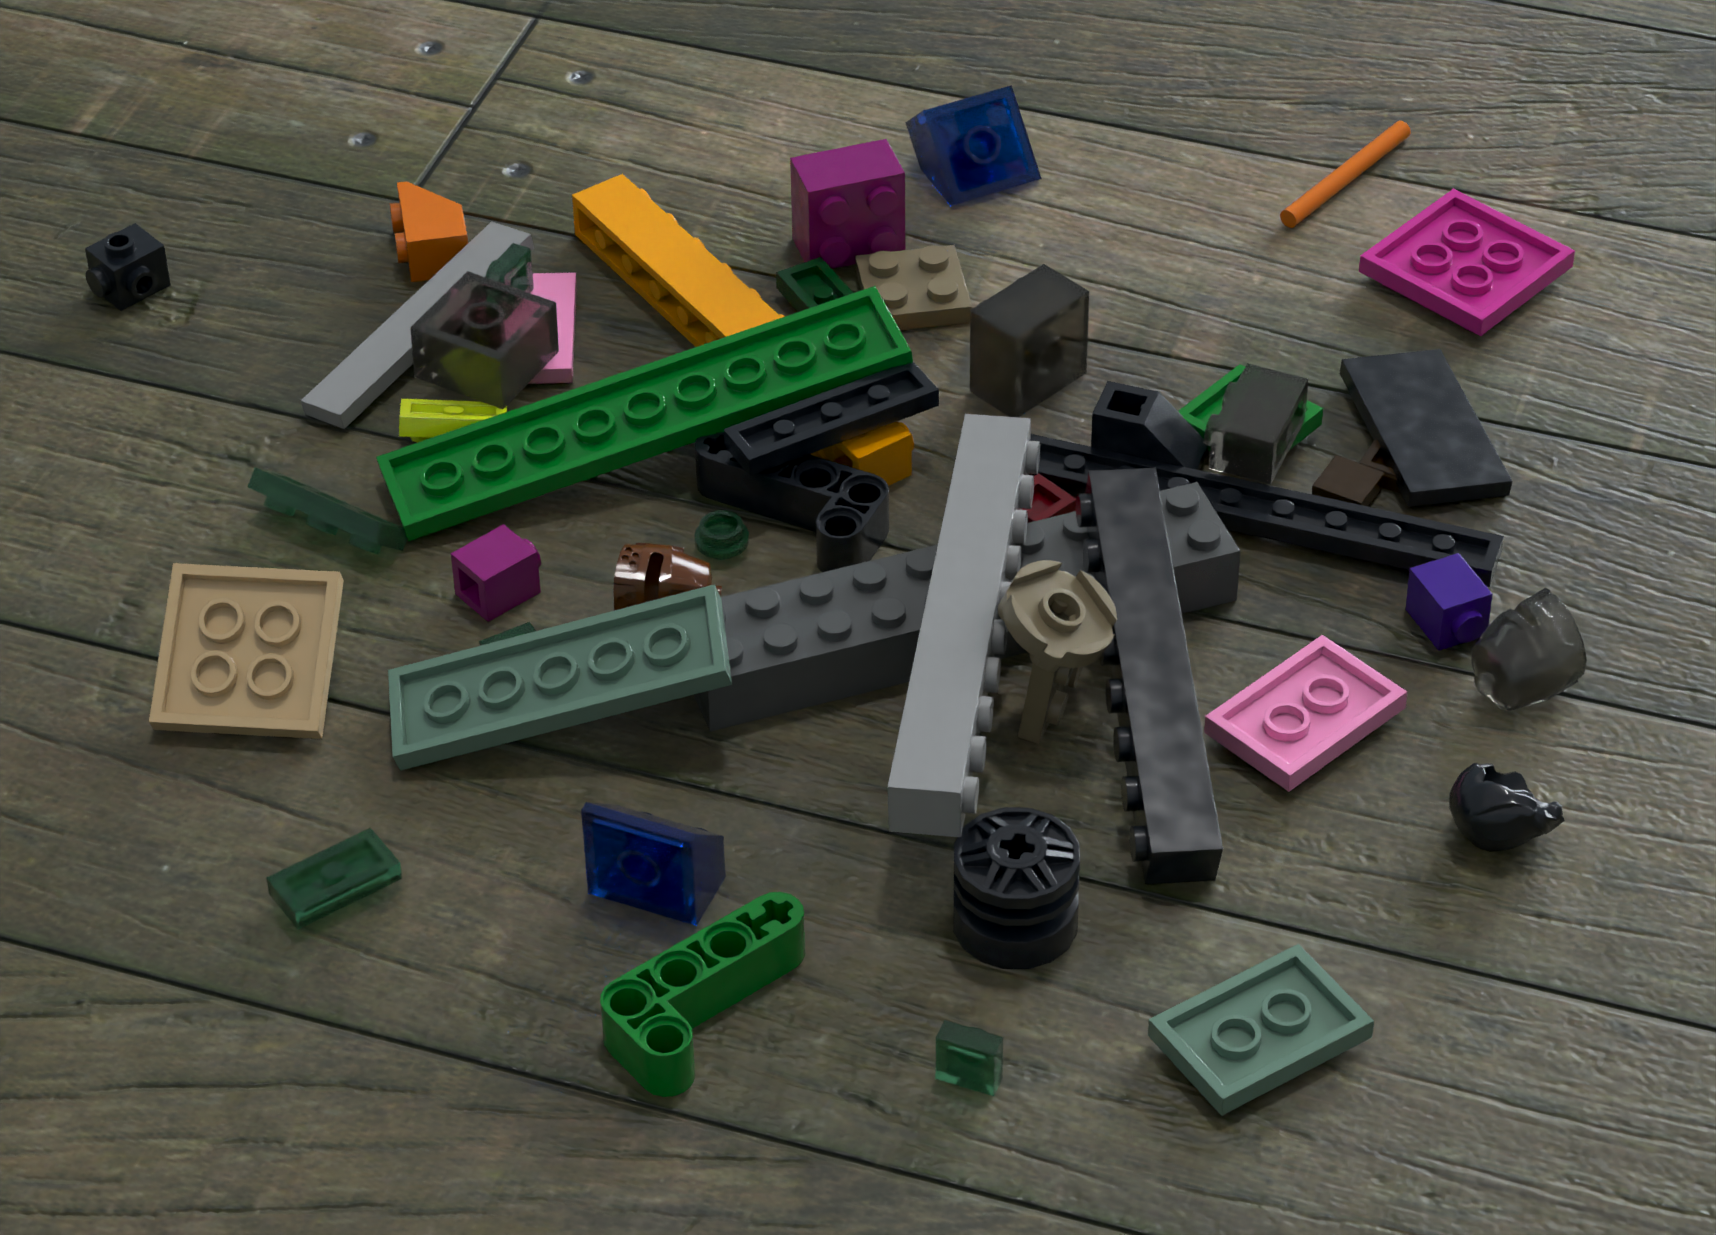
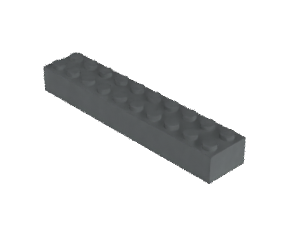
M1198 482L1160 491L1181 614L1236 601L1240 549ZM1076 511L1027 523L1025 544L1015 543V546H1021L1020 569L1032 562L1052 560L1062 563L1059 570L1068 572L1075 577L1080 570L1085 572L1083 543L1084 539L1089 538L1087 527H1078ZM938 545L721 597L732 685L694 694L710 732L909 682ZM1087 573L1095 579L1094 573ZM1008 631L1005 654H995L994 657L1003 659L1027 653V651L1016 642Z

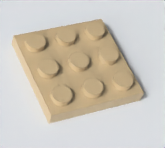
M173 563L149 723L154 730L322 739L344 582L341 573L336 571Z

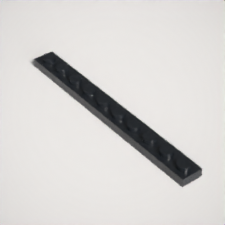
M1031 434V441H1040L1038 474L1071 496L1085 494L1089 471L1156 468L1160 491L1198 482L1226 529L1250 536H1258L1305 548L1349 556L1355 559L1372 561L1409 571L1412 567L1459 553L1486 587L1491 585L1502 553L1504 539L1502 535Z

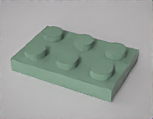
M1297 944L1150 1018L1148 1036L1222 1116L1372 1038L1374 1020Z

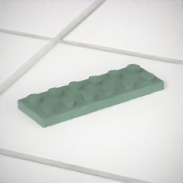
M715 584L388 670L392 754L401 771L732 685L722 601Z

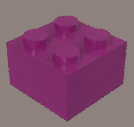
M887 139L790 158L792 239L804 262L821 257L831 269L855 264L856 255L873 254L878 251L906 250L905 172Z

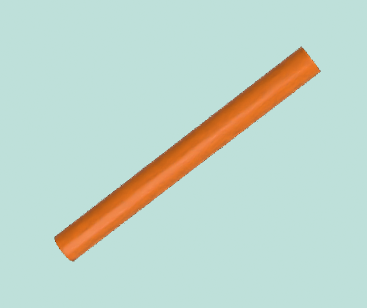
M1399 120L1284 209L1280 213L1282 223L1289 228L1299 224L1407 139L1411 134L1409 125Z

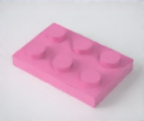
M1321 635L1205 716L1204 733L1290 792L1406 708L1407 691L1324 635Z

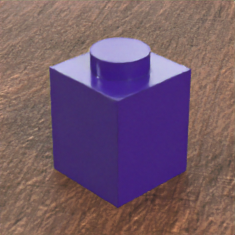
M1456 553L1410 568L1405 610L1436 649L1440 651L1487 635L1493 594L1463 557Z

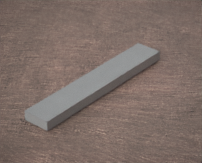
M491 221L301 400L305 415L345 429L534 249L531 234Z

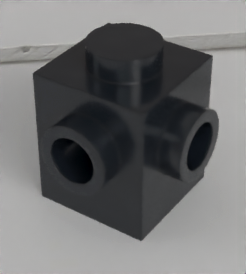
M136 223L112 233L85 248L89 269L86 271V280L90 289L97 297H104L120 311L171 286L164 245Z

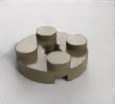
M1042 560L1027 564L1017 572L997 607L998 614L1005 622L1012 637L1029 653L1030 659L1036 667L1044 671L1053 672L1057 671L1060 667L1080 668L1088 666L1103 655L1114 637L1112 627L1117 621L1114 603L1102 585L1087 573L1080 570L1075 577L1068 572L1059 570L1062 565L1061 562ZM1051 610L1056 613L1064 612L1069 619L1067 621L1056 617Z

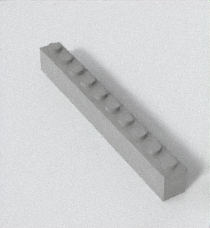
M965 414L887 787L888 825L890 832L961 837L965 813L976 814L979 778L972 777L973 772L983 773L986 737L980 736V732H991L994 699L987 696L988 692L998 693L1001 659L994 656L995 654L1004 655L1007 645L1008 629L1005 622L1000 618L997 607L1011 583L1008 581L1013 580L1020 570L1021 546H1015V543L1025 544L1028 512L1027 510H1022V508H1032L1034 476L1028 474H1038L1040 441H1031V418Z

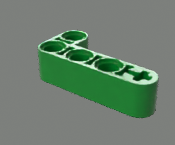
M769 892L759 896L611 981L604 987L600 995L603 1039L607 1051L645 1090L653 1095L673 1097L688 1090L695 1079L692 1029L794 970L802 963L805 957L804 909L802 903L798 898L784 892Z

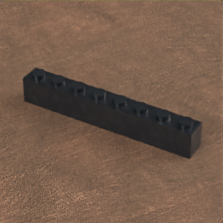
M1156 468L1089 471L1085 494H1077L1076 519L1078 527H1087L1089 539H1084L1083 543L1085 572L1094 573L1095 580L1102 585L1111 597L1117 614V621L1112 627L1114 637L1108 648L1099 658L1101 666L1110 667L1111 679L1106 681V705L1109 714L1117 713L1119 727L1114 728V755L1116 762H1125L1127 776L1122 777L1121 783L1122 804L1125 812L1133 811L1135 826L1130 827L1129 833L1131 858L1133 862L1141 861L1145 884L1215 881L1223 852V845Z

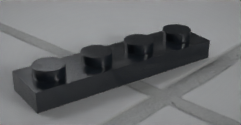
M913 361L912 363L883 370L724 429V446L748 475L752 476L939 406V389Z

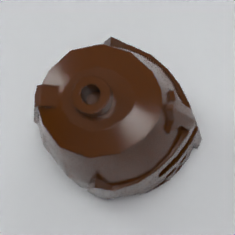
M651 543L625 544L620 551L614 575V611L712 585L710 563L685 554L682 547ZM715 585L721 597L722 586Z

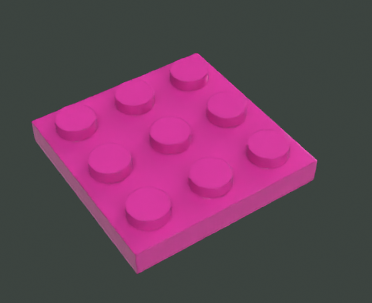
M1453 188L1360 255L1359 272L1463 328L1482 336L1572 268L1575 250Z

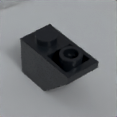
M1107 381L1092 413L1091 447L1196 470L1201 469L1208 453V443L1160 392Z

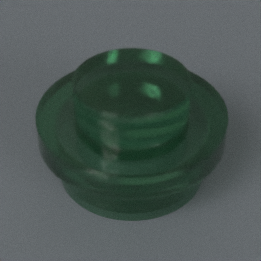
M726 510L713 511L701 519L699 526L695 530V546L700 553L717 560L730 559L745 551L749 544V531L743 524L741 517L736 513Z

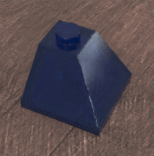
M1012 85L923 110L905 122L920 169L950 206L1042 179Z

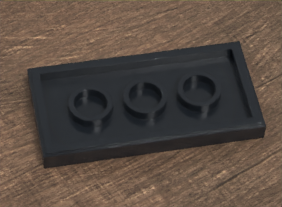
M1441 349L1342 359L1339 374L1373 440H1378L1381 445L1380 453L1387 467L1393 468L1397 479L1396 485L1408 507L1510 495L1512 479Z

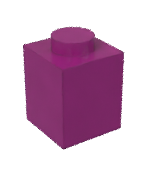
M504 524L451 553L455 595L487 622L541 593L539 577L541 558L536 547L528 539H521Z

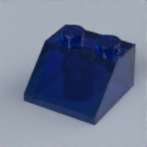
M586 802L581 809L588 894L697 926L726 877L724 836L615 804Z

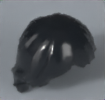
M1473 763L1460 773L1449 793V809L1459 831L1475 847L1489 852L1514 849L1533 838L1551 832L1565 821L1562 806L1557 801L1551 803L1540 802L1527 788L1522 774L1516 771L1506 774L1496 772L1493 764Z

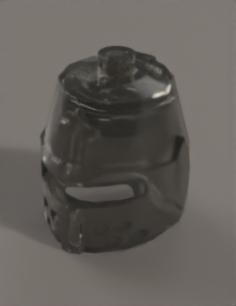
M1547 588L1522 601L1515 610L1510 608L1498 615L1480 635V640L1471 649V664L1475 674L1474 683L1476 688L1482 695L1488 696L1504 711L1515 710L1551 699L1579 682L1578 679L1584 675L1587 663L1584 642L1573 616L1562 601Z

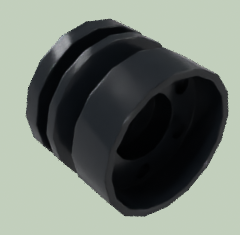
M1004 807L980 814L963 827L961 837H957L954 842L953 932L966 952L982 963L1001 969H1031L1051 963L1070 948L1078 932L1080 844L1070 827L1052 814L1022 807Z

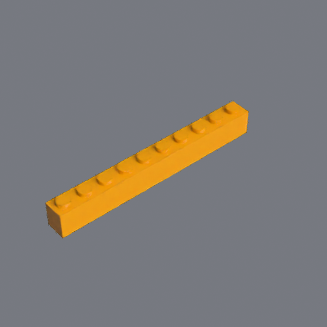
M620 174L572 194L575 235L695 347L785 317L774 311L762 300L755 289L749 288L734 275L726 263H721L705 248L700 239L693 238L677 223L672 214L663 211L651 200L644 189H639L625 175ZM897 421L811 453V455L875 474L883 478L889 486L912 475L914 440L908 427L904 423Z

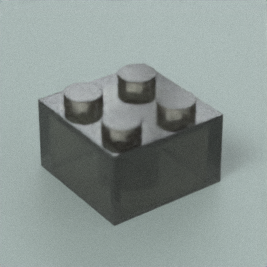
M1043 264L971 309L970 392L1007 416L1019 418L1086 374L1090 291Z
M469 271L410 327L414 377L500 409H504L559 352L556 302Z

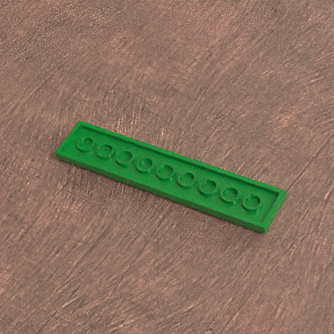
M876 286L391 451L377 456L376 459L408 541L694 443L699 437L724 432V429L883 370L912 363V351Z

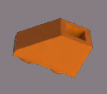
M407 181L397 182L399 202L390 203V213L398 263L408 262L411 282L430 280L468 244L462 205Z

